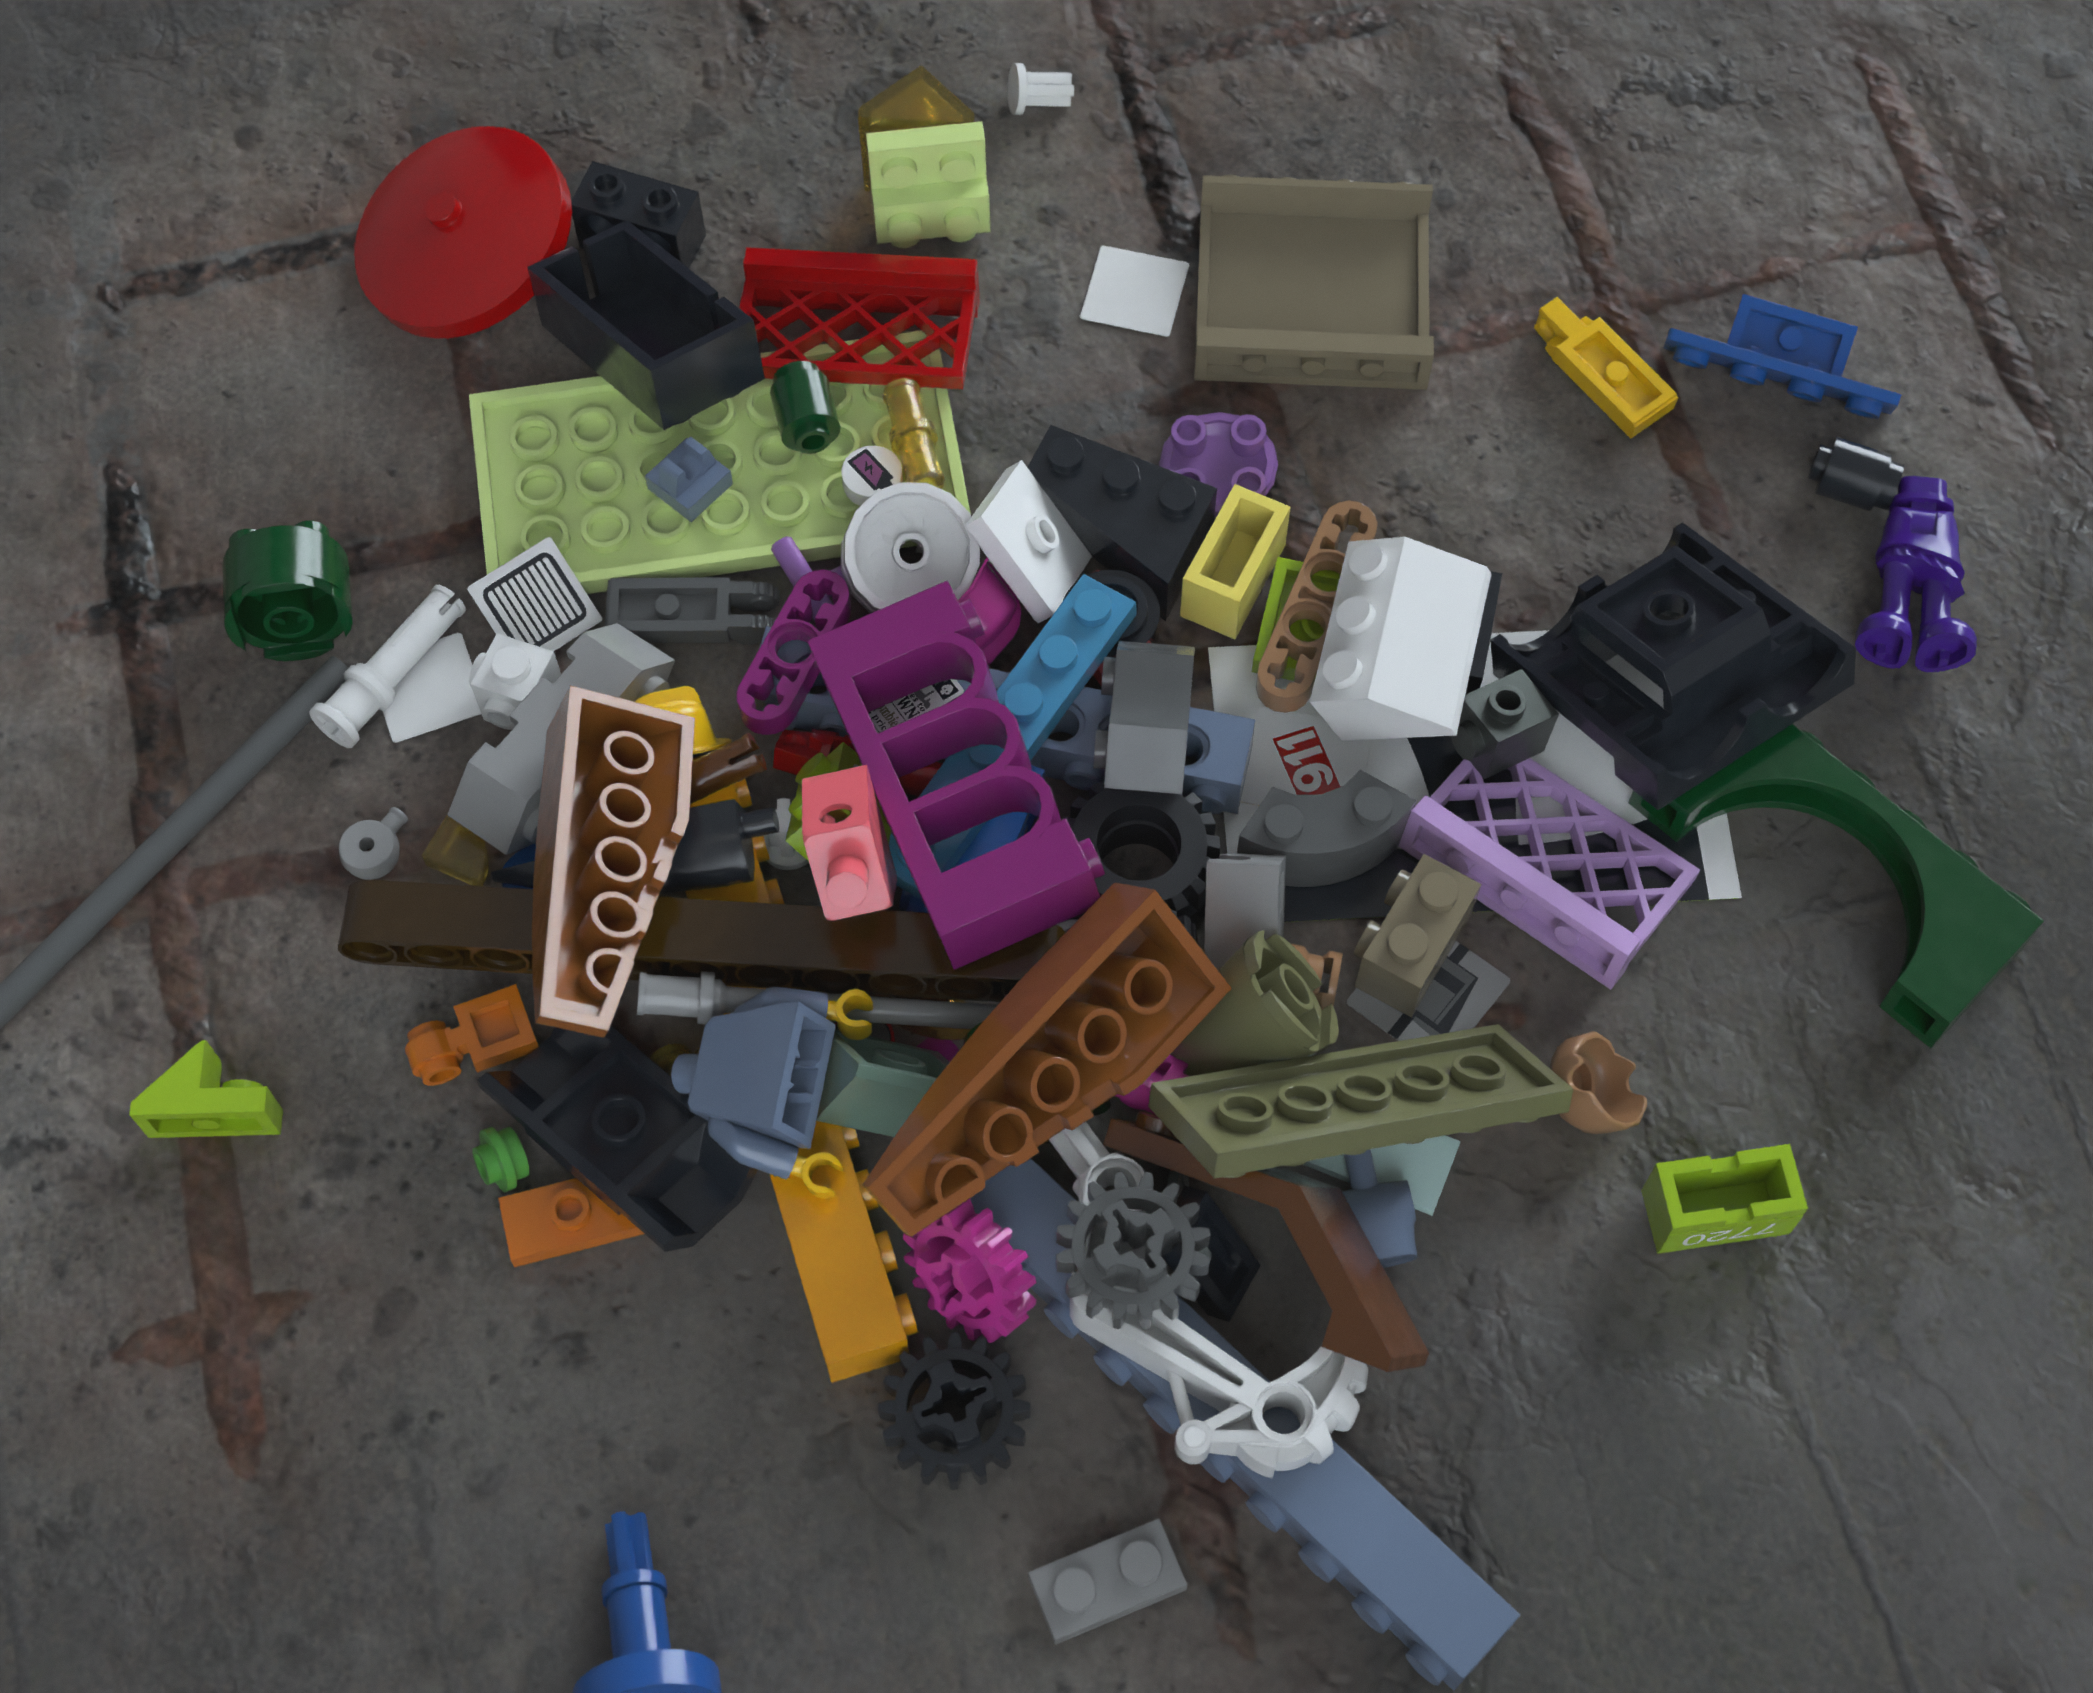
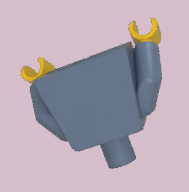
M776 986L766 988L738 1006L733 1013L712 1017L705 1024L699 1054H682L675 1059L671 1073L672 1083L679 1093L690 1094L688 1099L690 1111L708 1120L710 1137L738 1163L786 1180L790 1174L803 1178L807 1189L814 1196L825 1199L836 1195L835 1191L828 1187L814 1184L812 1182V1174L816 1168L822 1165H830L837 1170L844 1171L839 1160L826 1152L815 1153L806 1158L798 1155V1149L811 1148L836 1024L831 1021H837L838 1029L848 1039H865L872 1033V1024L862 1019L851 1020L846 1015L855 1009L872 1011L873 1001L865 991L859 989L849 990L843 993L837 1001L828 1000V994L824 992Z

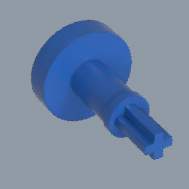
M625 1511L611 1515L612 1522L605 1524L611 1577L603 1583L601 1592L603 1605L608 1612L613 1659L585 1673L576 1682L572 1693H722L719 1668L713 1660L697 1652L671 1649L665 1599L668 1595L666 1578L661 1572L653 1569L646 1515L639 1512L629 1516Z

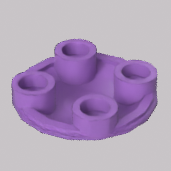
M1216 412L1199 416L1184 415L1178 418L1172 425L1170 437L1163 445L1159 466L1217 488L1216 518L1234 484L1266 496L1274 486L1278 460L1274 444L1266 435V426L1260 418L1249 414L1239 416Z

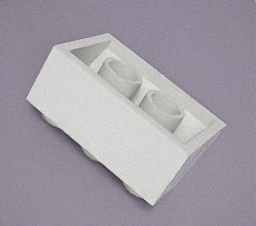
M1407 537L1348 542L1310 703L1341 741L1457 735L1492 574L1487 566Z

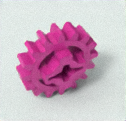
M969 1198L912 1237L904 1233L903 1240L912 1250L903 1257L907 1264L916 1268V1274L919 1275L912 1280L914 1287L928 1291L931 1296L928 1299V1308L931 1311L937 1310L942 1316L946 1317L947 1327L952 1330L961 1323L964 1326L968 1339L974 1341L983 1334L989 1343H994L1002 1335L1004 1337L1009 1335L1029 1318L1027 1312L1036 1305L1037 1300L1027 1290L1036 1284V1277L1024 1271L1023 1265L1020 1264L1028 1258L1026 1251L1013 1249L1008 1242L1012 1237L1013 1231L1009 1227L1001 1228L997 1223L993 1222V1213L988 1208L976 1214Z

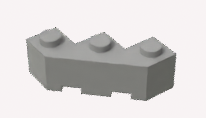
M618 623L583 632L566 651L568 658L573 662L558 679L552 683L543 677L509 715L511 722L515 726L496 748L485 742L468 761L447 815L506 855L536 844L546 733L569 686L572 685L635 702L638 698L648 693L670 689L667 679L675 663L673 658Z

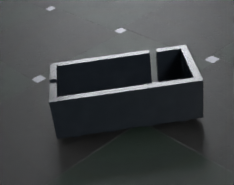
M628 220L583 241L596 296L592 299L589 297L579 251L573 246L527 267L542 326L663 430L686 422L693 415L725 399L732 398L742 390L765 379L754 319L726 297L719 299L717 290Z

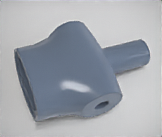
M1370 1149L1359 1155L1344 1154L1352 1189L1343 1191V1194L1383 1268L1400 1265L1418 1258L1414 1226L1416 1214L1408 1181L1378 1183Z

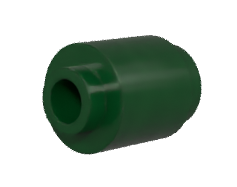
M795 361L779 368L773 376L770 395L783 444L791 450L806 454H813L826 449L838 437L841 429L828 378L820 372L817 365L808 361Z

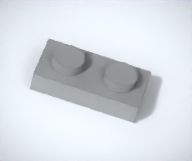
M1159 1518L1028 1572V1579L1055 1645L1187 1589L1186 1580Z

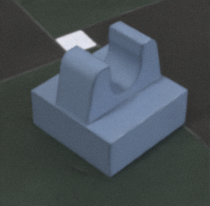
M693 437L686 438L645 475L648 489L690 522L696 519L733 484L731 471L717 461L711 451Z

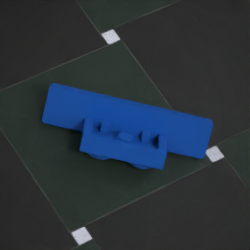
M1743 294L1727 343L1670 328L1663 347L1666 350L1673 351L1672 359L1683 365L1706 369L1708 362L1731 368L1730 377L1748 384L1764 385L1765 379L1789 385L1787 393L1803 400L1821 402L1824 395L1845 401L1844 409L1846 411L1866 418L1879 419L1881 412L1892 414L1898 407L1901 398L1899 393L1842 377L1858 326Z

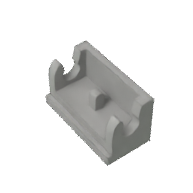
M1225 853L1220 854V859H1209L1207 861L1204 953L1218 971L1239 947L1256 932L1265 930V940L1275 933L1282 937L1284 936L1286 855Z

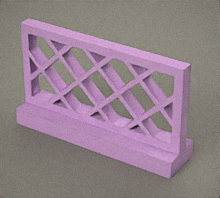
M1531 758L1507 768L1511 772L1513 782L1484 783L1482 776L1472 763L1464 759L1431 797L1425 795L1411 810L1399 847L1419 861L1423 854H1426L1481 883L1477 900L1611 990L1625 973L1633 957L1695 881L1700 869ZM1468 779L1470 780V784H1464ZM1531 797H1551L1562 804L1565 817L1536 818ZM1517 798L1523 819L1493 820L1488 799ZM1475 800L1480 821H1464L1444 806L1448 801ZM1603 831L1615 839L1618 852L1590 853L1584 832ZM1570 833L1575 854L1546 855L1541 834ZM1527 835L1532 856H1516L1499 844L1497 836ZM1656 866L1676 880L1670 888L1644 889L1638 867ZM1623 868L1629 890L1600 891L1594 869ZM1580 870L1586 892H1570L1552 879L1551 871ZM1656 904L1650 911L1648 905ZM1634 906L1639 923L1638 928L1634 933L1630 932L1606 915L1605 907Z

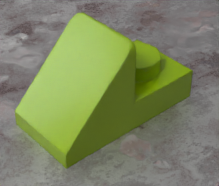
M200 1041L131 1102L129 1115L148 1138L281 1135L283 1109L268 1087L258 1082L235 1079L224 1082L222 1087H220L221 1060L207 1041Z

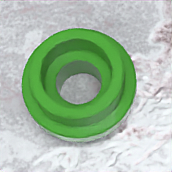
M490 1126L480 1131V1145L474 1147L472 1152L481 1178L486 1185L496 1182L498 1187L505 1193L517 1187V1180L529 1176L530 1173L528 1160L517 1134L509 1126L498 1131Z

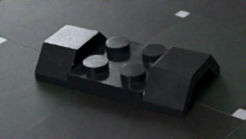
M611 1025L604 1038L554 1027L551 1036L510 1071L486 1072L477 1080L478 1086L524 1126L525 1132L617 1215L622 1213L665 1252L693 1247L742 1201L758 1171L755 1168L738 1163L710 1137L708 1120L696 1115L689 1109L688 1099L690 1094L679 1093L672 1083V1077Z

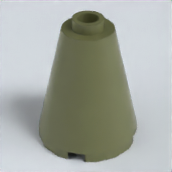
M1265 930L1258 931L1250 936L1219 969L1220 974L1232 989L1170 1054L1188 1064L1186 1075L1195 1076L1307 1057L1325 1050L1336 1042L1339 1028L1334 1007L1331 1003L1324 1009H1321L1313 992L1323 984L1302 954L1284 937L1275 933L1265 940Z

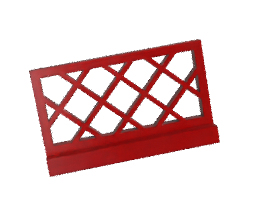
M746 248L743 262L745 282L739 308L754 319L758 343L767 338L778 349L766 358L761 357L765 379H773L776 371L788 363L808 361L817 365L820 372L826 375L829 382L964 389L974 317H978L980 304L977 259ZM756 306L786 307L767 319L755 310ZM814 309L844 310L825 322L812 312ZM872 312L902 313L884 325H881L870 315ZM928 316H959V318L940 329ZM800 318L812 330L790 342L779 330ZM858 322L869 334L848 345L837 333ZM916 325L928 337L907 349L895 336ZM822 342H826L836 352V354L824 361L809 360L803 355ZM880 345L886 347L895 356L884 364L867 363L862 358V356ZM941 348L953 359L952 368L928 367L920 360Z

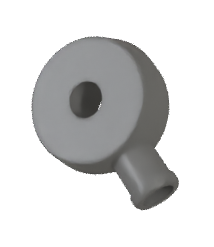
M392 807L381 822L363 820L351 825L343 833L339 842V857L344 868L354 876L365 880L378 879L388 874L396 866L399 859V840L396 833L408 822V817L398 808Z

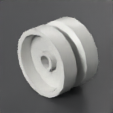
M899 482L874 492L855 511L841 542V571L851 595L869 613H873L948 580L957 600H959L971 586L980 565V547L965 526L971 518V514L951 493L928 483ZM906 541L918 544L915 552L923 553L919 562L910 564L901 558L899 549L902 548Z

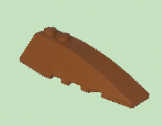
M572 685L569 686L546 733L533 882L532 973L535 1023L603 1038L607 1034L633 968L637 950L653 916V909L659 893L670 872L674 854L689 822L694 717Z
M1114 882L1021 978L976 1029L901 1126L863 1183V1187L906 1235L912 1237L985 1189V1181L1009 1165L1018 1167L1039 1153L1038 1146L1065 1128L1074 1130L1094 1117L1092 1111L1115 1095L1125 1096L1142 1085L1232 989L1155 889Z

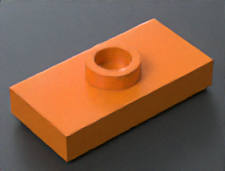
M577 1178L498 1198L510 1260L514 1267L644 1234L622 1213L617 1215Z

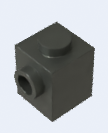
M1520 669L1466 694L1457 735L1450 737L1458 754L1463 759L1470 761L1480 775L1486 779L1543 752L1559 713L1526 673Z

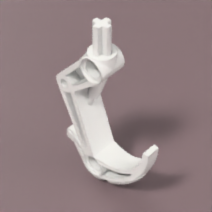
M1084 1122L1074 1130L1065 1128L1049 1139L1077 1177L1072 1189L1079 1197V1202L1087 1206L1090 1204L1087 1192L1088 1184L1092 1181L1098 1183L1102 1188L1114 1185L1116 1172L1124 1173L1129 1187H1139L1140 1180L1144 1175L1142 1167L1133 1159L1124 1156L1122 1152L1110 1154L1087 1122ZM1129 1209V1210H1133V1211H1138V1212L1146 1213V1212L1143 1211V1210ZM1097 1225L1092 1228L1086 1239L1084 1247L1086 1259L1092 1256L1093 1249L1104 1242L1099 1235L1100 1229ZM1121 1240L1120 1255L1132 1251L1139 1259H1145V1245L1141 1248L1133 1249L1127 1242L1123 1243ZM1112 1287L1125 1292H1137V1290L1124 1287ZM1084 1293L1078 1297L1070 1298V1317L1078 1329L1170 1382L1181 1424L1175 1437V1452L1183 1462L1188 1464L1203 1462L1209 1453L1237 1456L1252 1471L1270 1478L1273 1477L1275 1470H1293L1304 1466L1308 1462L1320 1464L1333 1453L1334 1447L1330 1434L1334 1430L1349 1431L1359 1413L1360 1405L1354 1394L1361 1393L1366 1389L1368 1367L1360 1361L1320 1347L1302 1365L1279 1379L1268 1383L1178 1318L1174 1320L1169 1319L1160 1309L1153 1311L1150 1329L1143 1330L1138 1322L1137 1314H1127L1121 1329H1115L1112 1324L1111 1310L1103 1308L1099 1314L1091 1319L1086 1315V1304L1089 1296ZM1187 1392L1219 1410L1220 1413L1204 1422L1197 1419L1194 1420ZM1273 1407H1284L1291 1410L1297 1416L1300 1428L1290 1434H1279L1272 1431L1266 1425L1263 1414L1266 1410Z

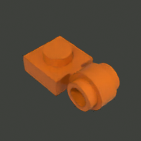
M514 984L453 1006L460 1025L459 1027L450 1029V1027H446L443 1021H429L414 1027L407 1034L409 1042L405 1046V1052L413 1075L421 1077L424 1085L435 1086L449 1082L461 1073L460 1063L463 1061L465 1054L470 1053L478 1073L531 1054L539 1046L517 985Z

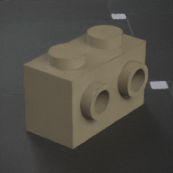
M1423 854L1412 874L1402 869L1395 878L1384 900V904L1392 908L1382 925L1371 920L1356 945L1353 955L1362 960L1354 987L1412 1018L1469 920L1482 884L1426 854Z

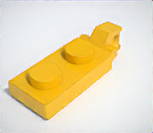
M1558 297L1539 309L1534 329L1546 342L1545 350L1630 439L1674 409L1678 400L1677 393L1600 317L1594 321L1587 316L1579 319Z

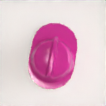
M986 557L971 586L958 602L961 603L970 599L978 614L985 634L975 638V641L984 652L987 664L989 665L1015 636L1020 626L1021 607L1018 597L988 561V557Z

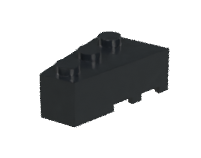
M1050 425L1027 468L1093 558L1109 570L1125 571L1141 578L1152 588L1159 602L1160 617L1166 621L1182 590L1183 577L1214 522L1217 488Z

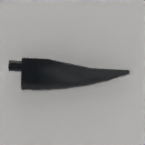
M735 799L691 807L688 825L678 844L671 862L670 872L660 893L703 890L753 882L755 866L752 838L779 833L780 828L776 809L770 807L746 812ZM535 861L492 871V879L494 882L533 888Z

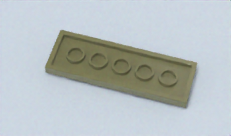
M1499 1024L1154 1082L1151 1083L1148 1107L1215 1179L1220 1177L1236 1178L1243 1176L1247 1172L1279 1166H1300L1307 1161L1337 1155H1359L1369 1149L1401 1143L1417 1144L1428 1138L1460 1132L1476 1133L1483 1128L1508 1123L1534 1122L1540 1117L1569 1112L1573 1088Z

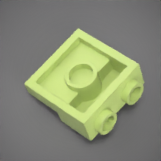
M982 121L866 133L877 244L891 243L899 248H909L916 245L920 239L948 237L955 242H966L977 233L990 232L985 135Z

